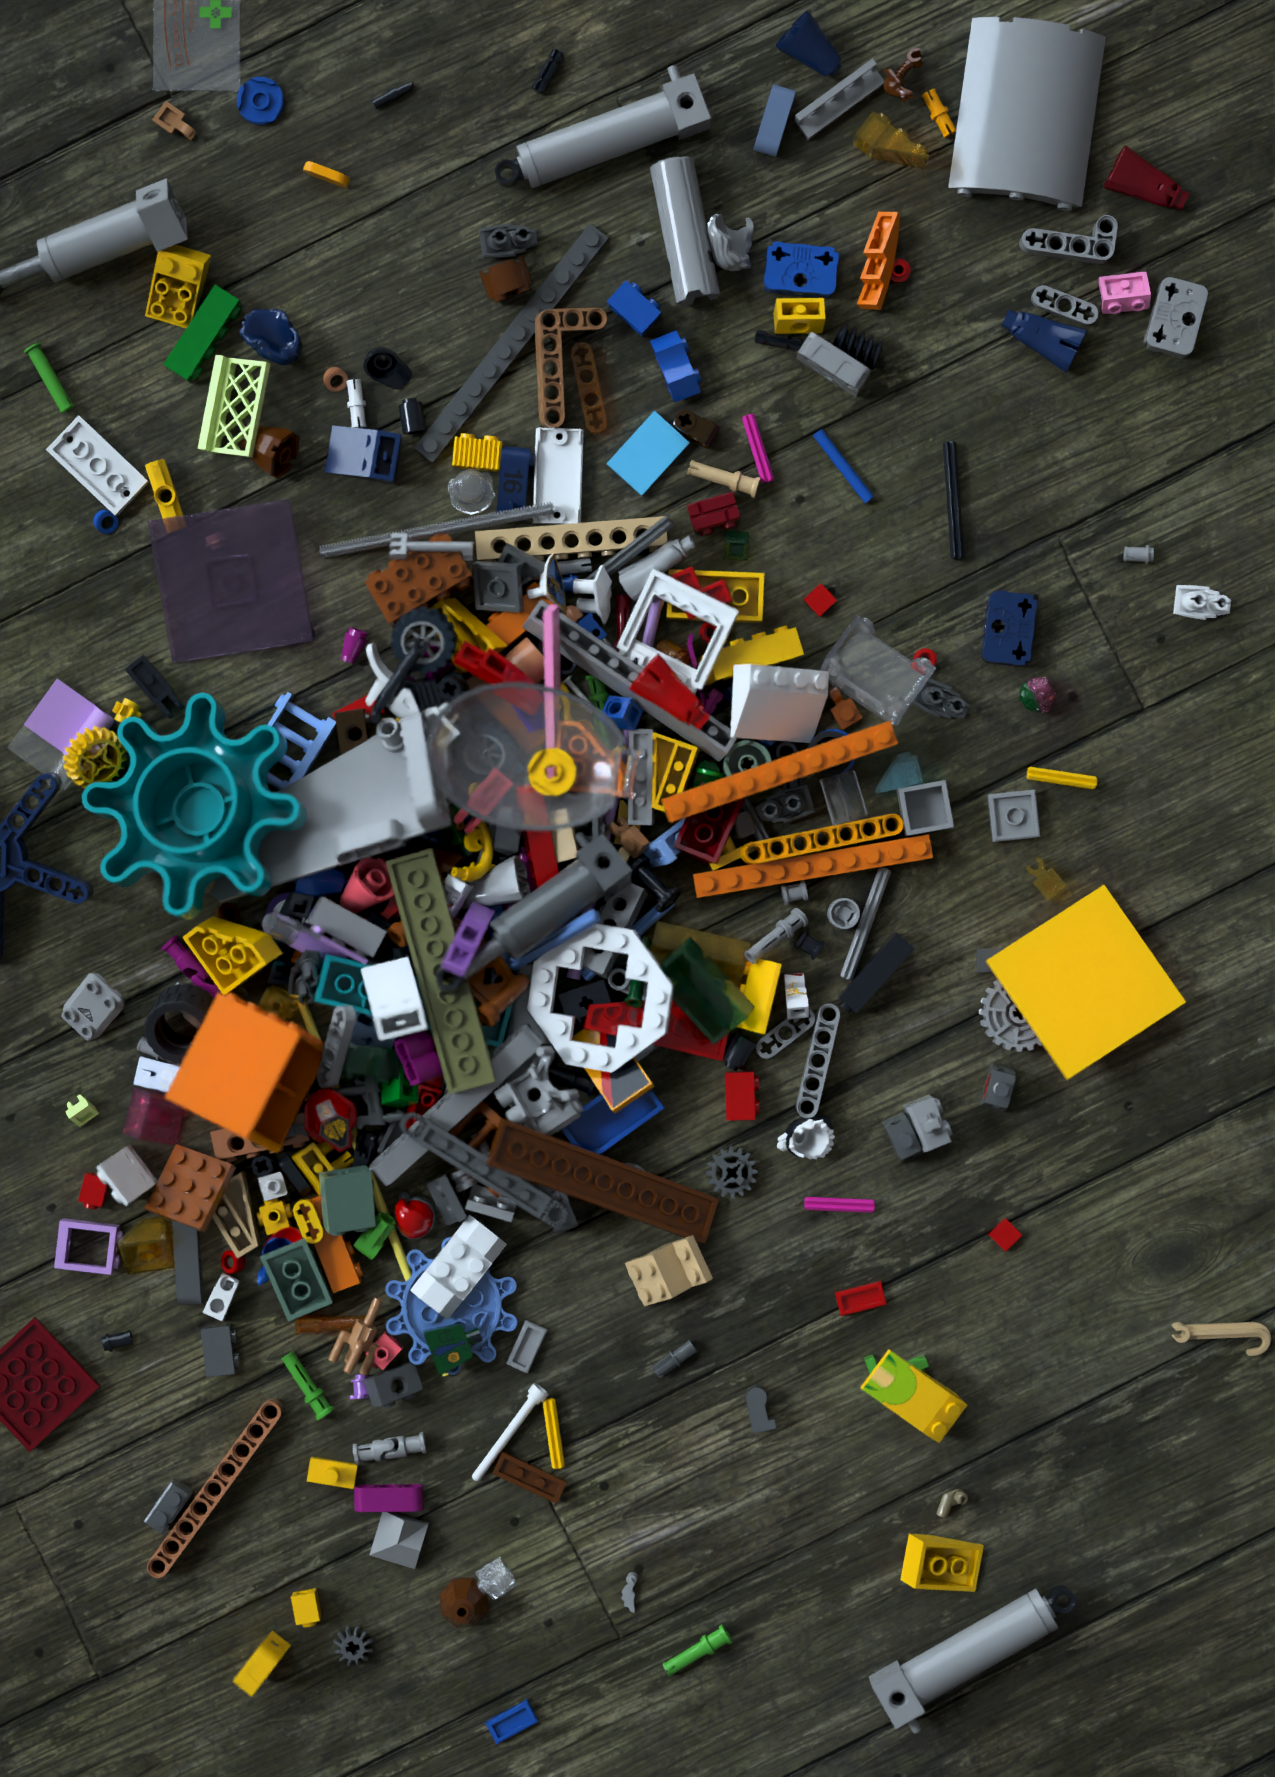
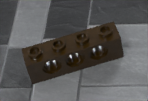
M364 708L334 713L341 755L373 737L368 734V727H371L370 713H365ZM352 727L361 729L362 737L360 740L355 741L350 738L349 731Z

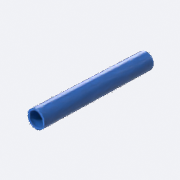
M821 429L813 435L815 440L865 504L870 501L874 495L824 430Z

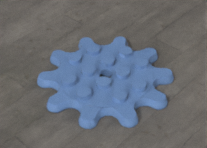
M448 1237L443 1240L441 1250L451 1239V1237ZM420 1250L410 1251L407 1254V1262L412 1269L411 1278L405 1282L392 1280L387 1283L385 1288L386 1294L391 1298L397 1299L402 1307L399 1315L387 1321L386 1329L391 1335L407 1333L412 1336L414 1344L408 1353V1358L413 1364L419 1365L431 1355L423 1330L461 1323L464 1332L478 1328L483 1339L482 1342L470 1346L472 1353L477 1354L484 1362L493 1361L496 1357V1350L491 1344L492 1334L497 1330L510 1332L517 1326L516 1317L506 1313L501 1307L503 1298L514 1293L516 1290L515 1280L511 1277L493 1278L488 1269L464 1301L461 1302L457 1310L447 1320L410 1291L434 1260L426 1258ZM460 1364L446 1373L455 1375L460 1372L462 1365Z

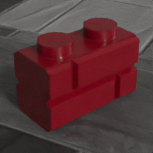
M733 491L687 505L694 534L700 533L701 537L714 533V528L723 526V530L736 527V522L741 519Z

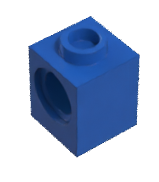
M609 695L600 716L612 728L635 731L644 710L632 698Z

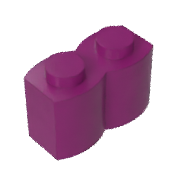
M426 1029L394 1041L396 1052L403 1063L406 1077L412 1086L443 1074L439 1056L434 1052V1040Z

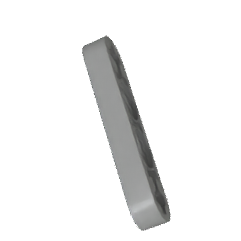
M350 1005L337 1006L334 1010L317 1072L318 1084L323 1089L334 1088L339 1083L356 1021L355 1010Z

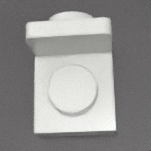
M281 1172L257 1177L264 1201L287 1195V1189Z

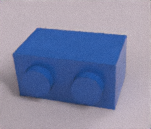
M625 281L607 300V306L643 337L661 317V312L659 311L661 307L652 298L647 300L642 295L643 290L636 283L632 282L630 284Z

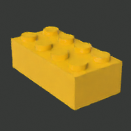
M669 569L668 576L682 570ZM694 570L701 588L722 579L725 580L733 602L726 605L739 610L735 622L762 623L764 573ZM667 602L666 620H688L685 610ZM695 617V618L691 619L690 621H705V620H703V619H701V618H699V617Z

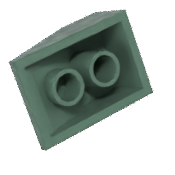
M305 1238L260 1256L288 1322L333 1303V1295L325 1276Z

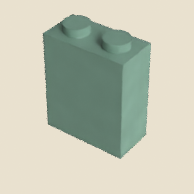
M366 1165L319 1172L323 1228L329 1234L339 1236L345 1234V1231L364 1232L369 1230L370 1227H376L372 1173Z

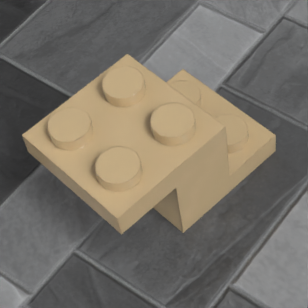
M693 1235L664 1244L644 1256L625 1262L628 1274L644 1306L671 1299L693 1286L707 1283L713 1279Z

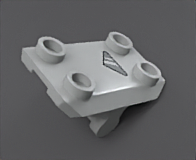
M89 973L64 1004L61 1015L87 1041L100 1037L113 1019L123 1011L124 1007L123 996L116 989L114 990L105 982L106 980L98 973Z

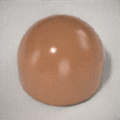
M331 367L324 373L323 381L328 390L340 392L347 386L348 376L343 369ZM335 375L342 376V382L338 386L330 384L331 378Z
M566 606V613L560 611V613L575 623L580 621L584 615L575 606Z

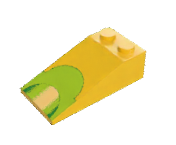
M891 1350L886 1352L860 1387L938 1443L941 1442L968 1406L954 1391Z

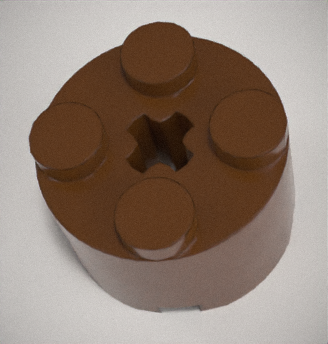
M524 256L519 257L520 262L515 263L514 259L492 266L488 268L489 273L486 275L484 271L479 272L489 300L494 299L495 303H499L509 299L507 295L516 291L520 295L531 290L530 285L534 283Z

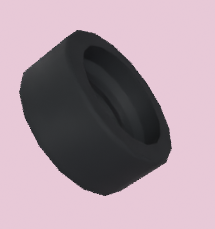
M835 731L819 733L811 740L808 748L819 745L822 741L834 740L844 735ZM852 760L841 763L836 767L818 771L817 773L823 776L841 774L848 768Z

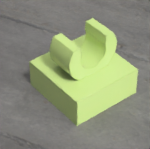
M79 1094L77 1097L80 1102L75 1105L68 1102L66 1114L72 1122L81 1127L99 1113L94 1105Z

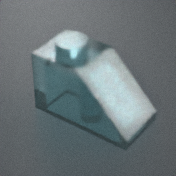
M910 752L896 755L897 760H893L875 787V794L923 783L917 755L911 756Z

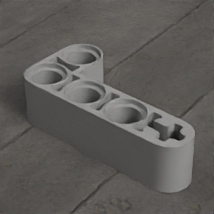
M1104 215L1095 223L1092 237L1030 228L1023 233L1019 245L1024 253L1104 264L1114 253L1118 224L1113 216ZM1100 224H1109L1111 227V232H1102L1100 229ZM1030 236L1033 237L1035 242L1033 246H1030L1029 241H1027ZM1043 238H1045V241H1044V243H1043V248H1041V245H1042L1041 241H1042ZM1053 239L1058 240L1061 248L1058 250L1052 249L1049 241ZM1073 244H1082L1084 252L1076 253L1073 250ZM1099 246L1105 247L1108 255L1105 257L1099 256L1096 248Z

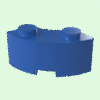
M677 331L651 340L650 343L659 368L662 370L665 383L674 403L700 393L698 383L702 382L697 368L693 370L686 354L690 350L685 337L681 339Z

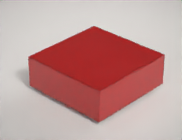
M821 583L803 599L818 617L837 601Z
M1006 1218L988 1234L1005 1252L1022 1236Z

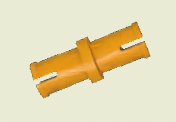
M934 88L929 90V94L926 92L921 97L931 112V119L936 121L943 137L947 138L950 133L951 135L956 133V128L948 115V108L943 106Z

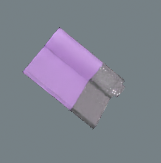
M57 678L7 748L43 774L48 772L58 774L62 780L61 788L66 790L73 781L66 774L67 771L63 767V764L66 762L62 757L68 754L64 747L71 746L69 739L75 740L77 738L76 732L84 734V728L92 730L93 726H97L100 729L105 727L109 730L116 720Z
M276 911L267 914L263 919L264 933L301 953L305 950L319 951L321 962L324 961L325 953L342 958L349 956L365 965L368 961L320 935L321 931L324 932V930L316 925L311 930Z

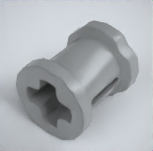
M804 880L787 886L781 884L785 905H789V902L796 900H808Z

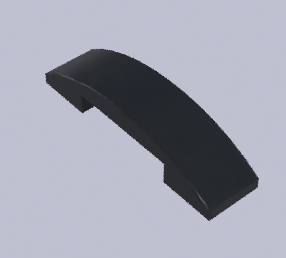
M291 892L286 898L271 938L282 954L266 965L267 983L289 985L291 967H294L295 963L291 961L294 948L287 945V937L295 925L302 924L303 918L308 919L314 899L313 895Z

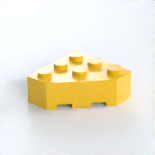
M214 916L199 924L182 937L223 995L240 986L282 954L268 933Z

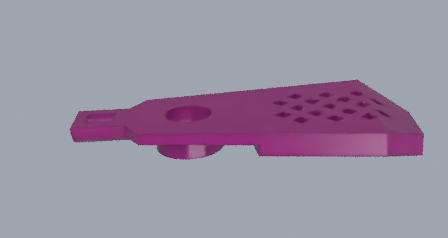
M691 633L688 636L686 646L692 668L698 669L692 645L694 633ZM698 688L701 703L703 705L707 704L704 692L702 693L701 689Z

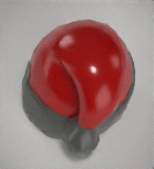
M405 1191L400 1192L397 1195L398 1203L395 1205L396 1226L403 1236L409 1239H420L427 1235L434 1226L436 1220L435 1206L425 1196H410Z

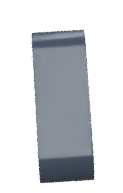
M773 84L755 141L754 151L774 157L777 156L796 91Z

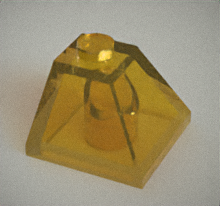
M165 1217L140 1220L118 1241V1247L128 1275L175 1268L170 1229Z

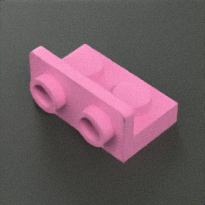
M1146 271L1099 277L1102 314H1117L1126 311L1149 309L1151 291Z

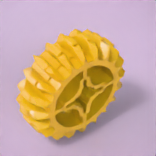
M93 726L92 730L84 728V734L76 732L77 738L75 740L69 739L71 746L64 747L68 754L62 757L66 762L63 764V767L67 771V776L73 780V783L85 789L91 783H111L114 776L120 777L118 770L125 769L121 762L127 760L124 755L126 749L115 732L109 731L105 727L100 729L97 726ZM107 746H108V748H109L108 758L106 757V754H107V751H108V750L106 749ZM81 759H83V764H82L83 769H82V771H81Z

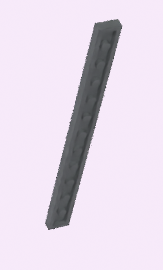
M589 223L414 447L417 452L431 463L437 460L534 336L536 315L544 310L555 309L609 240L606 235ZM545 314V315L543 316V320H542L543 323L545 322V320L548 318L549 315Z

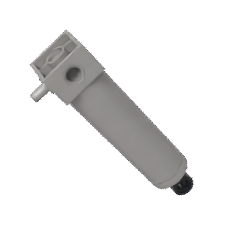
M675 65L670 66L667 70L671 82L662 85V92L517 145L516 148L519 157H516L517 159L501 160L496 165L495 176L497 182L502 187L510 188L515 186L518 181L528 179L532 189L677 135L678 139L681 140L710 129L711 118L695 74L693 73L681 78ZM689 105L691 108L683 109L682 106ZM504 169H511L514 174L511 178L505 179L501 176V172Z
M1064 1585L1055 1586L1046 1597H1041L1035 1588L1028 1592V1594L1021 1596L901 1666L898 1660L868 1676L874 1692L895 1729L908 1723L914 1734L920 1732L921 1727L916 1717L925 1713L923 1708L925 1704L1043 1638L1049 1632L1057 1630L1058 1626L1054 1618L1060 1613L1066 1614L1071 1612L1076 1606V1598L1072 1591ZM1066 1594L1069 1596L1065 1604L1057 1603V1598L1060 1595ZM896 1692H901L898 1696H892Z

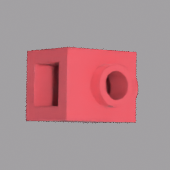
M387 1330L375 1342L379 1345L374 1353L375 1359L372 1366L375 1369L380 1367L384 1370L403 1348V1345L388 1333Z

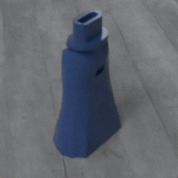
M1010 309L1001 325L1010 330L1009 334L1018 341L1036 351L1065 373H1067L1087 332L1083 328L1049 320L1023 311L1016 313Z

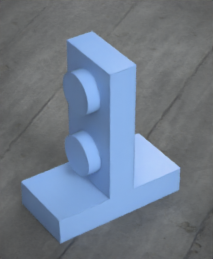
M685 818L648 844L642 854L650 859L649 865L651 868L670 864L677 858L675 855L681 851L673 846Z

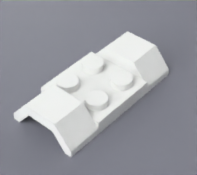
M469 1215L410 1291L448 1320L507 1244Z

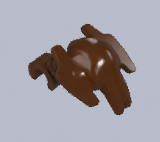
M913 48L908 52L907 60L896 73L891 68L883 70L887 76L884 81L885 92L892 97H898L903 103L907 102L906 99H913L915 97L912 95L914 94L912 91L904 88L903 78L912 68L923 66L920 48Z

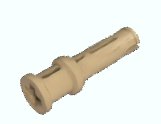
M691 460L687 475L728 486L733 492L741 491L750 494L752 498L756 496L761 479L760 477L755 479L742 475L740 471L731 473L695 462L694 460Z

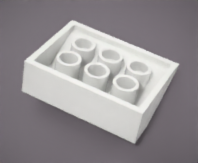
M753 664L734 665L731 737L810 743L814 737L828 696L829 671Z

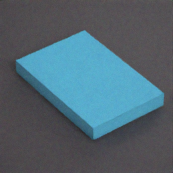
M654 411L607 462V465L637 493L643 496L690 442Z

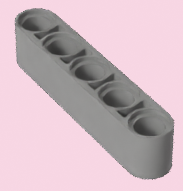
M825 1003L818 1009L799 1088L796 1110L804 1118H811L818 1111L837 1032L840 1011L831 1003ZM828 1007L835 1010V1017L830 1021L824 1020L822 1016L823 1010ZM820 1031H827L830 1035L829 1041L825 1044L817 1041V1035ZM815 1054L824 1056V1063L820 1067H815L811 1063V1059ZM811 1077H815L819 1081V1085L815 1090H809L806 1087V1081ZM809 1100L813 1103V1110L810 1113H803L800 1106L803 1101Z

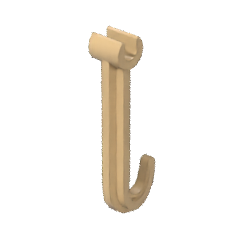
M1175 1322L1171 1325L1176 1331L1182 1330L1180 1334H1172V1337L1180 1343L1191 1339L1260 1337L1262 1344L1259 1347L1247 1349L1246 1354L1248 1356L1264 1353L1271 1343L1269 1330L1258 1322L1187 1325Z

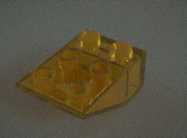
M873 111L855 133L852 144L870 159L921 169L925 168L929 159L928 150L918 142L914 144L908 139L909 135L903 129H895L889 124L890 120L882 113L877 114Z

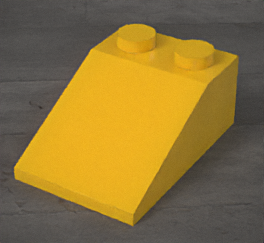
M909 1534L900 1580L914 1589L975 1592L984 1545L933 1535Z

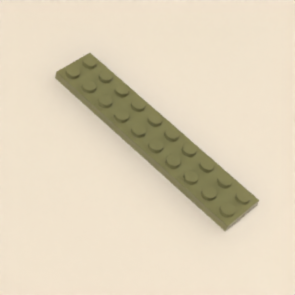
M431 848L386 861L448 1092L453 1094L496 1082L469 978L466 979L467 982L461 985L458 993L451 996L442 994L437 986L436 976L442 969L441 965L456 936V930L434 849ZM450 976L444 978L442 983L446 986H451L456 980Z

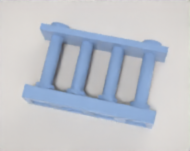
M289 692L286 695L282 694L275 704L277 710L268 725L274 727L285 738L303 748V752L306 754L302 761H295L287 755H284L278 761L291 769L290 772L293 775L289 782L287 780L282 781L268 772L267 783L277 788L278 791L307 775L336 728V721L330 717L326 721L324 719L319 720L290 702L294 695ZM285 710L316 728L318 735L314 741L311 739L309 741L278 722Z

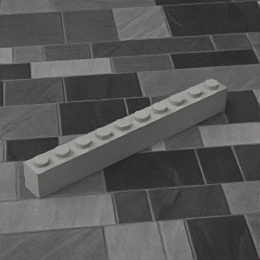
M540 599L522 627L544 642L543 612L550 605ZM559 612L560 653L623 697L632 698L645 712L718 762L729 752L737 739L731 737V729L710 716L701 729L698 730L692 724L688 726L660 707L628 690L643 669Z

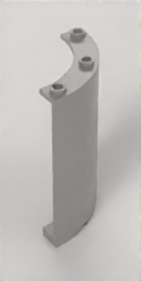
M1000 17L972 18L948 188L958 191L957 195L970 197L972 193L1008 195L1012 200L1028 198L1058 206L1057 209L1063 211H1071L1072 207H1082L1106 37L1085 29H1081L1080 33L1071 31L1070 25L1044 20L1013 17V22H1000Z

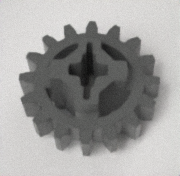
M729 1146V1152H725L723 1148H720L721 1155L718 1156L713 1153L712 1156L715 1161L707 1162V1165L712 1167L711 1170L706 1171V1175L712 1176L708 1183H715L713 1191L716 1192L721 1189L722 1197L727 1192L730 1193L731 1198H734L735 1192L744 1196L743 1189L746 1188L750 1191L749 1183H756V1179L752 1177V1174L758 1173V1170L751 1167L756 1162L755 1160H748L749 1152L742 1155L741 1147L737 1149V1152L733 1151L732 1146ZM729 1156L738 1157L736 1161L727 1162L724 1159ZM745 1164L748 1169L746 1179L742 1176V1168ZM717 1165L722 1169V1176L718 1180L716 1177ZM737 1166V1176L734 1177L731 1175L730 1177L726 1178V1175L728 1174L726 1169L728 1167L732 1169ZM733 1182L740 1185L734 1188L725 1187L728 1183Z

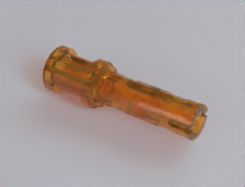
M316 1313L315 1315L301 1316L295 1319L296 1335H300L301 1332L320 1334L323 1331H352L357 1319L364 1320L366 1315L322 1316V1314Z

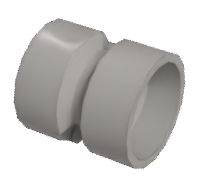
M839 898L829 905L827 917L834 927L848 929L858 922L860 910L853 900Z

